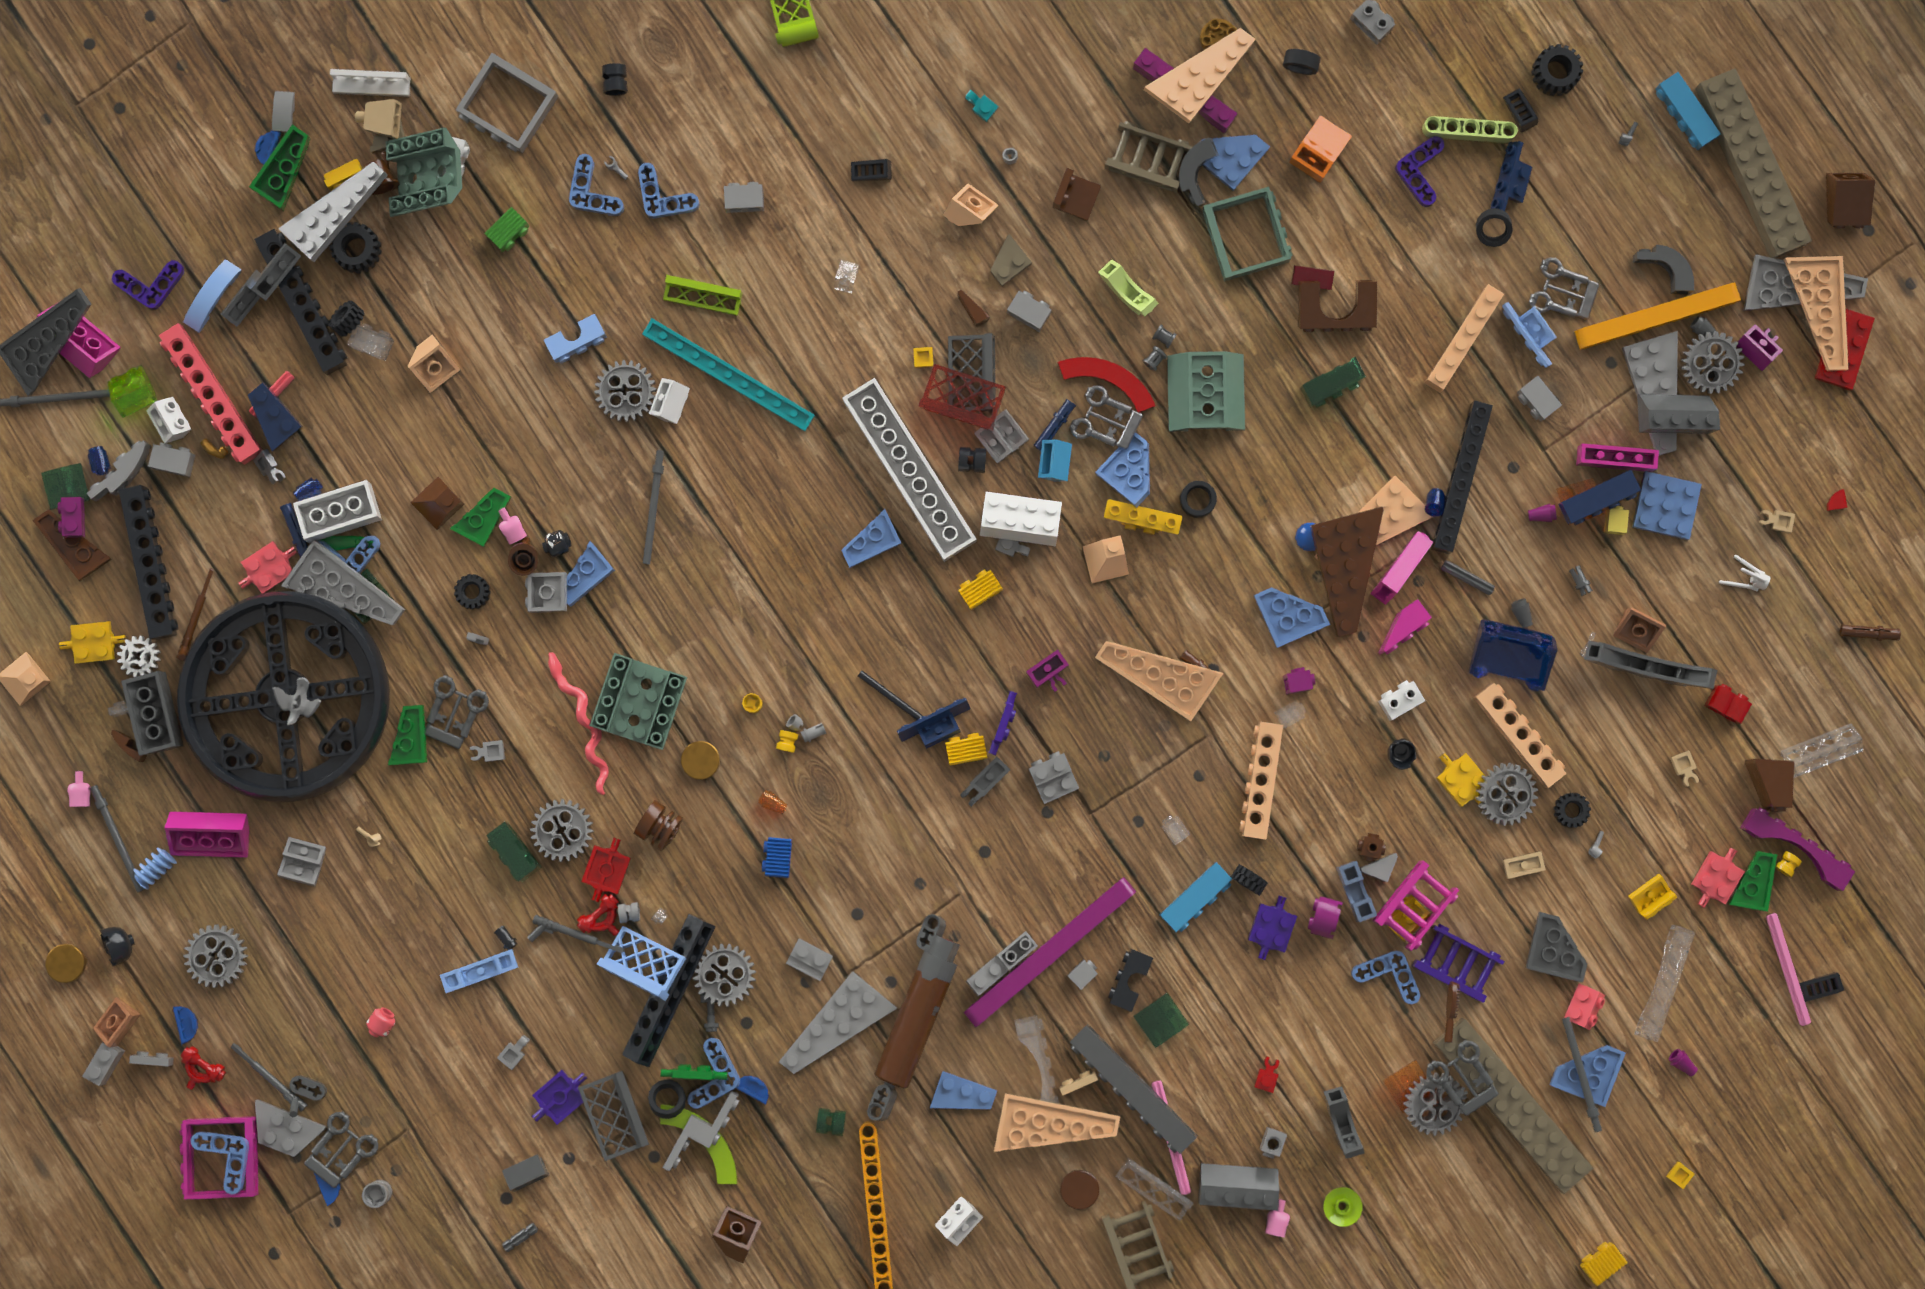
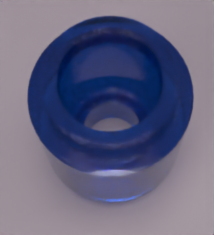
M103 446L88 449L89 454L87 457L92 473H97V476L109 473L108 470L111 469L107 451L104 450Z
M311 477L296 487L297 490L293 493L298 501L322 494L321 489L323 486L318 479L314 480Z
M1434 488L1428 492L1425 503V512L1428 515L1437 517L1443 514L1446 500L1443 490Z

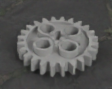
M1716 331L1713 332V335L1710 332H1706L1705 337L1699 334V341L1692 339L1694 345L1687 344L1689 352H1683L1687 356L1686 359H1681L1682 362L1686 363L1681 369L1687 370L1683 376L1690 377L1688 383H1694L1693 388L1695 389L1700 387L1701 392L1707 389V393L1712 394L1714 389L1715 393H1720V387L1722 390L1727 391L1726 385L1734 386L1732 380H1739L1736 374L1743 373L1739 367L1745 365L1740 362V359H1743L1744 356L1738 354L1742 351V348H1735L1738 342L1734 341L1731 343L1733 337L1728 336L1725 339L1726 333H1721L1719 336ZM1716 344L1718 350L1715 354H1712L1711 347ZM1698 357H1702L1703 363L1698 367L1696 360ZM1728 358L1730 364L1727 368H1724L1723 361ZM1711 359H1715L1714 366H1711ZM1713 371L1715 377L1712 381H1709L1708 374Z
M625 360L622 361V365L615 361L614 368L608 365V372L602 370L604 377H597L601 383H595L599 390L594 391V393L600 395L595 400L596 402H602L599 408H606L604 414L607 415L611 412L610 418L614 419L617 416L619 422L622 420V417L625 418L626 422L629 421V417L636 421V415L643 418L642 411L644 410L649 413L647 406H652L653 403L650 399L655 398L652 392L657 391L656 388L651 387L655 384L654 380H649L652 374L645 375L647 368L645 367L640 370V363L634 367L632 360L629 362V365L626 364ZM638 377L639 383L635 386L630 385L631 378ZM619 378L620 384L616 387L611 386L612 379ZM624 387H627L628 390L642 389V392L628 391L627 395H624L622 392L609 393L610 390L624 391ZM633 396L640 397L638 404H631ZM614 397L621 398L619 405H612Z
M1501 763L1500 768L1494 765V771L1487 770L1488 776H1481L1484 782H1478L1481 789L1476 790V792L1480 793L1481 796L1477 797L1476 800L1482 802L1478 807L1484 808L1481 813L1483 815L1488 814L1487 819L1493 820L1496 824L1500 822L1501 825L1505 826L1506 823L1513 825L1514 821L1521 823L1520 817L1527 819L1525 813H1532L1530 806H1536L1532 802L1533 799L1538 798L1533 795V792L1538 791V789L1532 787L1536 781L1530 780L1532 774H1526L1527 769H1521L1519 765L1514 766L1512 763H1508L1506 766V764ZM1510 776L1511 783L1506 785V779ZM1496 788L1497 793L1495 797H1492L1491 793ZM1522 791V797L1518 800L1517 794ZM1507 803L1508 809L1503 812L1502 808Z
M561 799L560 804H558L557 800H553V806L546 803L547 809L545 810L540 807L539 809L542 814H535L538 820L531 823L536 825V828H532L530 831L535 832L536 835H533L531 839H537L534 846H541L538 851L539 853L546 851L544 857L547 858L551 854L552 860L555 861L557 856H559V861L563 862L565 856L568 861H571V855L578 858L577 852L584 853L582 847H589L586 841L593 838L588 836V833H592L594 830L589 829L588 826L592 825L593 822H587L590 815H583L586 810L585 808L578 810L579 803L573 807L572 800H569L567 805L564 799ZM564 812H568L571 816L570 821L564 823L561 819ZM554 815H556L560 826L566 827L564 833L571 842L570 846L567 844L564 835L558 834L560 828L553 818ZM551 821L554 825L551 832H547L544 828L545 823ZM575 828L580 832V836L576 840L572 839L570 835L571 831ZM556 838H560L563 842L560 849H556L553 845Z
M209 925L206 926V931L203 928L199 929L200 935L193 933L195 940H188L191 947H185L184 949L189 951V954L183 955V957L189 958V961L184 963V965H190L191 968L187 972H194L192 979L199 977L198 984L205 981V987H209L211 982L213 988H217L218 983L221 987H224L225 981L232 984L231 977L238 979L237 972H244L241 965H247L243 958H247L248 955L243 954V951L248 948L241 946L245 940L238 941L239 933L232 935L233 928L226 931L227 926H222L220 929L219 925H214L212 929ZM211 938H214L216 940V946L214 948H211L209 945V940ZM225 941V945L221 948L222 942ZM228 947L233 950L231 958H228L225 954ZM218 952L217 956L219 957V959L214 960L215 956L213 955V953ZM202 954L206 957L204 965L199 962V957ZM211 964L210 970L207 971V967ZM218 964L223 967V972L220 975L215 971Z
M720 944V949L718 950L713 946V952L706 949L707 956L702 955L701 959L703 961L698 963L699 969L695 970L698 976L693 977V979L699 981V983L695 987L702 988L699 994L706 993L704 1000L711 998L712 1005L716 1001H718L719 1007L722 1006L723 1002L729 1007L730 1001L737 1005L736 999L739 998L741 1001H744L742 995L749 996L750 994L747 989H754L750 982L756 981L755 978L751 977L756 971L750 968L755 964L748 963L751 957H744V950L738 953V946L733 950L731 944H728L726 949L723 944ZM727 957L728 964L724 967L719 966L720 958ZM711 965H716L725 973L728 971L727 975L737 982L738 986H734L726 978L721 980L722 975L714 970ZM736 969L743 970V976L739 979L733 976ZM709 972H715L716 978L712 982H708L706 979ZM724 984L731 986V990L727 994L721 992Z
M1435 1072L1433 1077L1439 1079L1440 1076ZM1420 1076V1083L1413 1081L1415 1088H1408L1411 1094H1405V1097L1409 1099V1101L1404 1102V1105L1409 1107L1404 1110L1408 1114L1407 1119L1410 1122L1412 1121L1411 1125L1414 1128L1417 1127L1419 1132L1424 1130L1426 1135L1430 1131L1434 1136H1436L1437 1131L1443 1135L1445 1128L1450 1132V1126L1454 1125L1457 1127L1455 1121H1462L1463 1119L1459 1115L1464 1113L1459 1106H1455L1449 1095L1442 1098L1445 1089L1441 1084L1433 1083L1428 1077L1424 1079ZM1451 1076L1448 1077V1081L1455 1092L1460 1091V1088H1462L1461 1086L1458 1087L1460 1084L1456 1080L1454 1081ZM1430 1091L1429 1096L1423 1098L1424 1093ZM1462 1095L1460 1099L1462 1101L1467 1097L1466 1095ZM1429 1110L1428 1114L1422 1117L1423 1112ZM1447 1110V1114L1441 1117V1113Z

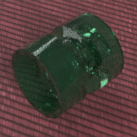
M819 1108L816 1133L827 1134L831 1132L832 1135L843 1136L846 1111L835 1110L831 1112L830 1109ZM827 1119H832L831 1125H826Z

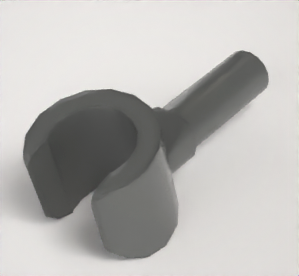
M1637 122L1633 123L1628 134H1621L1619 144L1629 145L1633 137L1632 135L1638 126Z

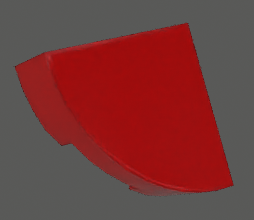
M1844 489L1835 492L1830 497L1827 503V511L1848 508Z

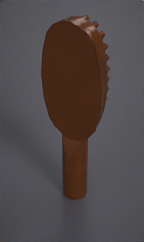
M1453 981L1448 986L1446 1003L1447 1021L1444 1042L1452 1043L1453 1018L1457 1017L1458 1013L1455 1012H1458L1456 1008H1459L1456 1006L1459 1003L1456 1002L1460 1001L1457 1000L1460 998L1457 996L1460 995V993H1457L1460 992V990H1457L1460 989L1458 987L1460 985Z

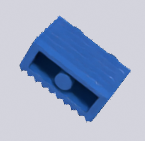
M768 837V841H764L763 852L767 853V857L762 862V872H765V876L789 878L792 839Z

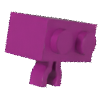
M1754 324L1739 339L1736 348H1742L1741 352L1763 371L1783 350L1775 343L1779 338L1777 335L1774 338H1770L1768 336V333L1771 331L1769 328L1763 332Z
M1056 650L1027 670L1026 674L1036 688L1050 681L1051 688L1056 692L1058 689L1055 687L1053 677L1065 686L1067 683L1058 676V673L1067 668L1069 664L1059 650Z

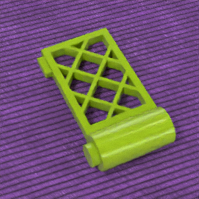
M770 0L779 32L775 33L778 45L782 44V47L819 38L809 0H801V2L786 0L782 7L776 5L775 0ZM789 2L798 5L794 13L785 9ZM801 8L809 13V17L800 18L796 15ZM782 13L791 16L788 22L780 24L779 18Z

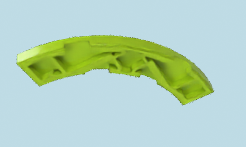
M661 1104V1109L664 1110L675 1107L674 1105ZM685 1108L674 1118H660V1124L671 1125L681 1129L685 1128L692 1114L708 1123L710 1122L699 1114ZM721 1135L716 1145L712 1144L709 1148L706 1147L715 1165L717 1184H737L735 1162L728 1144Z

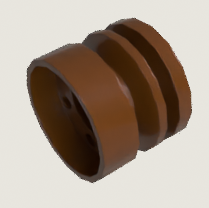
M654 800L642 816L633 834L644 841L652 835L651 845L654 846L660 840L657 849L663 851L677 835L683 817L678 815L672 821L675 814L673 811L665 817L666 806Z

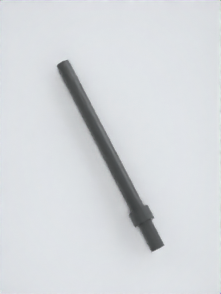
M111 389L29 397L10 396L7 399H0V407L11 406L14 408L25 404L112 397Z
M662 450L656 451L655 465L652 468L654 475L643 564L649 565L651 562L661 474L664 472V466H662L664 451Z
M97 785L90 787L96 801L94 802L97 810L100 809L137 893L145 889L134 878L135 873L133 869L135 867L107 808L106 798L102 797Z
M1566 1017L1562 1021L1588 1109L1586 1112L1588 1118H1591L1594 1132H1600L1602 1128L1598 1118L1600 1115L1598 1107H1595L1570 1017Z

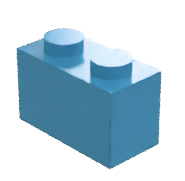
M1056 439L1042 440L1038 478L1054 482L1068 481L1071 443Z

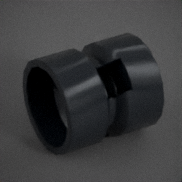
M620 63L603 65L602 77L605 79L603 82V94L609 96L627 94V81L624 80L627 77L626 65Z
M960 447L958 472L973 470L974 473H985L986 448H975L973 451L970 447ZM968 456H973V464L967 463Z

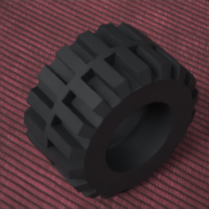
M1557 44L1555 47L1551 45L1548 49L1545 48L1532 67L1534 68L1532 70V75L1534 76L1532 80L1534 83H1538L1536 86L1538 90L1542 88V93L1546 94L1549 92V96H1554L1555 94L1562 96L1563 93H1569L1581 79L1580 76L1583 74V69H1581L1583 61L1579 62L1581 57L1579 54H1574L1576 52L1575 49L1569 50V46L1561 47V44ZM1548 63H1561L1566 68L1567 77L1564 79L1554 78L1548 71Z
M349 222L333 239L332 245H330L331 255L344 270H348L351 273L356 272L357 274H360L361 271L368 272V268L370 266L374 268V262H379L380 260L378 255L382 253L380 249L381 243L377 235L366 225H360L358 222H354L352 225ZM354 239H363L365 241L364 252L358 257H348L346 254L347 245Z

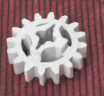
M132 636V641L126 639L125 643L127 645H120L123 651L117 652V655L121 656V659L117 660V662L123 663L121 670L127 669L126 674L131 675L133 673V677H138L139 674L145 675L146 672L152 673V667L158 668L155 662L161 661L156 656L161 653L159 650H155L157 644H151L152 639L147 638L145 640L144 636H140L139 639L136 636ZM144 644L145 647L139 649V647H137L136 645ZM137 653H140V654H141V655H140L141 660H137V658H138ZM138 664L142 669H134L132 667Z

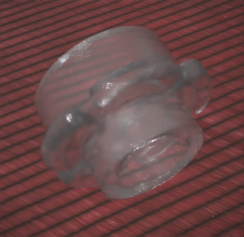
M661 907L651 918L655 922L654 925L657 923L661 925L668 917L666 914L667 910Z

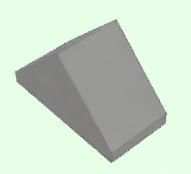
M1396 853L1390 854L1360 867V871L1381 881L1388 882L1398 856Z

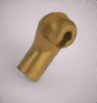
M207 438L200 442L203 449L211 456L224 459L229 454L226 447L221 446L217 449Z

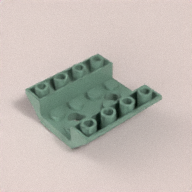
M447 128L435 129L386 141V159L397 163V175L400 183L398 186L399 195L389 197L390 217L448 205L453 202L462 189L461 154L459 147ZM446 168V173L442 175L443 169ZM416 174L417 179L413 182V177Z
M1220 351L1185 352L1167 356L1169 432L1188 431L1189 429L1245 430L1244 354ZM1205 366L1210 367L1213 371L1212 375H1203L1202 368ZM1210 404L1213 407V413L1205 414L1203 406Z
M614 653L590 726L663 750L688 677ZM644 679H650L652 682V686L648 690L643 689L641 686ZM633 715H637L640 719L637 726H632L629 723V719Z

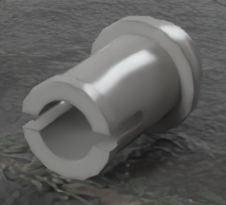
M822 722L809 729L804 728V731L801 732L804 742L809 741V743L812 739L826 734Z

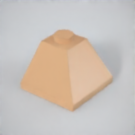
M967 184L952 198L943 216L957 226L981 224L998 207V204L970 184Z
M433 335L417 346L408 365L409 369L430 393L460 371L459 367Z
M1121 535L1082 547L1092 584L1129 575Z
M27 652L0 673V682L20 706L51 682Z

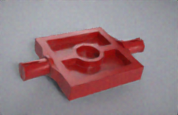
M613 837L610 848H602L596 845L593 847L581 881L595 888L591 900L599 902L604 891L619 894L631 861L630 857L622 855L617 851L620 839Z

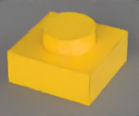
M932 347L913 348L914 368L934 367Z
M1677 1161L1666 1177L1681 1189H1684L1695 1174Z

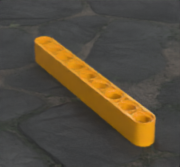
M1734 282L1578 329L1574 333L1579 349L1582 350L1740 302L1741 298Z
M867 1121L861 1125L859 1137L875 1289H879L881 1283H887L890 1289H893L878 1133L876 1125ZM865 1126L873 1128L874 1133L871 1136L864 1135L863 1128ZM873 1146L876 1150L875 1154L867 1155L865 1147ZM868 1166H876L878 1172L875 1175L868 1174ZM877 1185L880 1191L878 1194H871L869 1187ZM872 1205H880L882 1211L879 1214L872 1213ZM881 1224L884 1230L882 1233L877 1234L873 1231V1226ZM883 1244L886 1250L883 1253H878L875 1251V1245ZM884 1263L888 1269L886 1272L881 1273L877 1270V1265Z

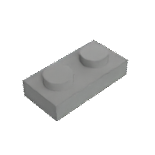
M137 1051V1054L130 1055L129 1063L168 1067L173 1065L174 1057H168L167 1053H156V1056H151L149 1052Z

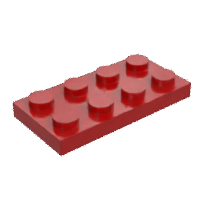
M1845 308L1848 370L1827 371L1821 357L1814 379L1851 391L1855 385L1875 318Z

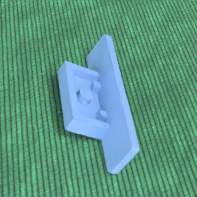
M1509 302L1502 305L1504 309L1502 310L1503 314L1508 320L1511 319L1513 321L1515 331L1519 335H1523L1526 340L1524 341L1525 345L1537 355L1535 357L1537 362L1541 366L1549 367L1552 362L1542 348L1557 337L1536 307L1531 308L1519 317Z

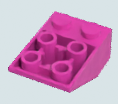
M1418 599L1396 614L1378 652L1380 655L1386 653V655L1390 654L1399 647L1397 645L1398 642H1406L1414 636L1413 631H1421L1429 625L1428 620L1432 617Z

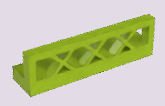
M666 275L664 301L738 316L742 298L741 290ZM670 287L679 288L682 293L676 298L668 297ZM694 291L698 293L700 298L692 302L688 300L686 295ZM714 295L719 302L711 306L704 299ZM728 299L736 300L735 310L726 309L723 302Z

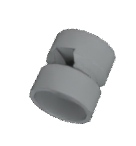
M384 1180L371 1182L362 1192L363 1202L371 1208H378L386 1204L392 1196L391 1185Z

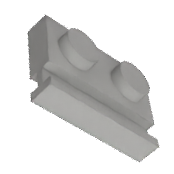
M799 938L786 964L821 981L833 955Z

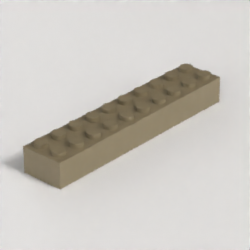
M1736 68L1701 82L1695 88L1704 110L1721 133L1717 139L1769 257L1778 258L1812 242L1811 237Z
M1460 1018L1454 1024L1452 1043L1444 1042L1445 1032L1433 1042L1434 1046L1449 1063L1459 1058L1457 1053L1458 1044L1463 1043L1464 1040L1473 1041L1479 1046V1061L1493 1080L1492 1084L1499 1093L1497 1097L1485 1105L1560 1192L1565 1194L1594 1169L1466 1019ZM1469 1046L1462 1051V1054L1465 1058L1469 1059L1475 1055V1050L1472 1046ZM1460 1059L1456 1062L1477 1095L1489 1088L1485 1082L1480 1083V1086L1476 1088V1082L1473 1083L1472 1081L1478 1079L1480 1075L1472 1064L1465 1063Z

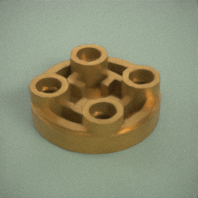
M1216 18L1210 20L1203 27L1200 34L1202 49L1209 48L1237 30L1236 27L1227 20Z
M693 742L682 753V768L688 776L694 779L703 780L710 778L719 768V753L708 742Z
M61 944L54 947L48 953L45 962L46 971L57 982H73L83 974L87 959L77 946Z

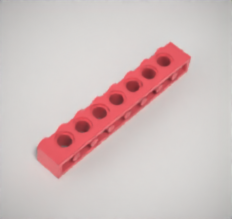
M177 323L160 334L161 346L172 355L170 360L176 368L179 366L182 373L180 375L186 383L189 382L192 386V389H190L191 393L196 399L199 398L202 405L200 406L206 415L210 414L213 419L210 421L217 431L220 430L222 433L221 439L226 446H230L233 450L231 455L235 461H240L245 465L256 458L263 451L184 327ZM182 343L183 349L180 352H176V346ZM189 359H193V365L187 368L186 362ZM199 375H203V381L197 384L196 378ZM209 391L214 392L211 399L206 398V394ZM223 406V413L221 415H217V408ZM233 422L234 428L231 431H227V424ZM244 438V444L241 447H237V440Z

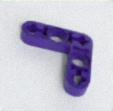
M1438 136L1431 137L1400 159L1396 164L1397 174L1419 204L1424 207H1429L1435 202L1436 193L1418 168L1443 150L1444 141ZM1432 142H1438V150L1436 148H1433L1428 153V150L1426 149H1429L1432 146ZM1423 152L1425 155V159L1423 161H1417L1415 159V153ZM1401 163H1403V165H1409L1407 170L1410 174L1412 171H1414V174H1412L1408 179L1406 178V176H1408V172L1406 170L1402 171L1400 169L1402 167ZM1411 179H1420L1421 185L1419 187H1413L1411 185ZM1423 186H1425L1426 188L1423 190V192L1426 195H1431L1430 202L1428 200H1423L1424 194L1422 193V191L1420 192V194L1417 193L1423 188Z
M169 261L150 287H147L124 270L115 271L112 275V282L147 308L155 310L162 305L183 276L184 267L178 261ZM177 266V269L179 271L177 273H172L171 267ZM166 274L169 275L170 277L173 278V280L171 281V280H170L168 277H166L165 275H166ZM118 276H124V279L130 283L126 285L118 279ZM162 280L168 281V287L165 290L159 289V282ZM135 285H140L142 288L141 293L134 295L132 288ZM156 289L162 295L159 296L157 293L154 292V290ZM150 297L154 298L156 300V303H150L148 299Z

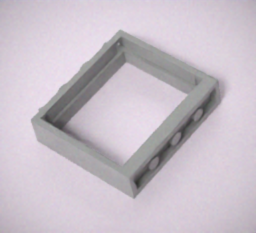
M491 53L457 106L456 111L459 114L458 117L464 122L468 123L470 121L475 124L474 127L480 132L484 133L486 131L490 133V137L498 143L503 141L511 151L516 152L518 150L523 153L559 96L553 89L494 53ZM494 66L546 97L518 141L466 110Z

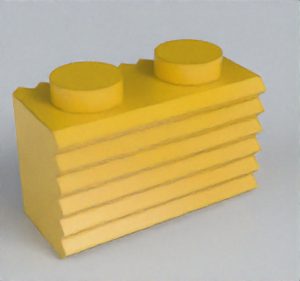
M984 569L976 575L977 579L972 582L967 580L960 585L961 589L958 592L970 611L1003 591L1002 586L991 570L987 572Z
M979 733L968 734L967 739L960 740V736L948 738L949 742L945 744L949 765L987 759L984 737L979 736Z
M1604 1242L1597 1247L1598 1251L1593 1255H1586L1581 1260L1583 1263L1579 1265L1595 1286H1599L1628 1263L1611 1242L1608 1244Z

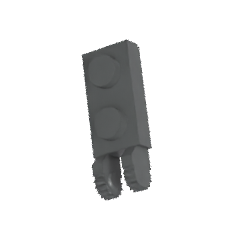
M996 757L970 782V785L960 796L962 798L966 797L975 788L979 793L968 803L972 807L1010 769Z

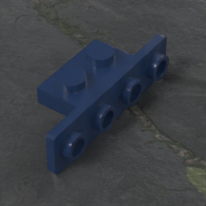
M1521 141L1508 143L1490 209L1496 208L1505 211L1508 199L1516 203H1523L1532 166L1519 161L1523 142Z
M966 698L958 699L951 705L939 708L928 716H922L917 721L902 726L897 730L901 742L919 734L927 749L961 733L954 717L971 708Z

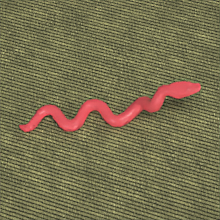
M550 652L548 654V665L551 675L562 692L577 698V721L580 725L591 731L592 736L585 747V755L591 764L600 769L596 790L599 794L605 795L603 785L608 778L609 769L607 763L597 757L594 752L595 747L602 738L601 730L591 727V720L586 716L587 694L582 689L568 684L566 678L562 675L561 663L555 653Z

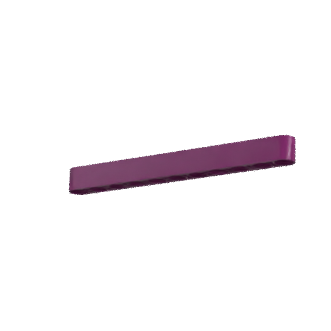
M1125 877L1121 878L963 1012L975 1028L1135 894L1136 890Z

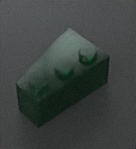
M1356 356L1350 359V362L1341 366L1338 365L1335 369L1308 381L1300 387L1310 408L1315 406L1317 409L1327 404L1326 400L1333 398V400L1338 399L1344 395L1342 392L1348 389L1351 392L1361 387L1360 383L1366 378V375Z
M504 821L486 835L489 839L487 843L493 850H497L499 859L504 865L508 866L511 875L518 882L525 881L542 868L508 821Z

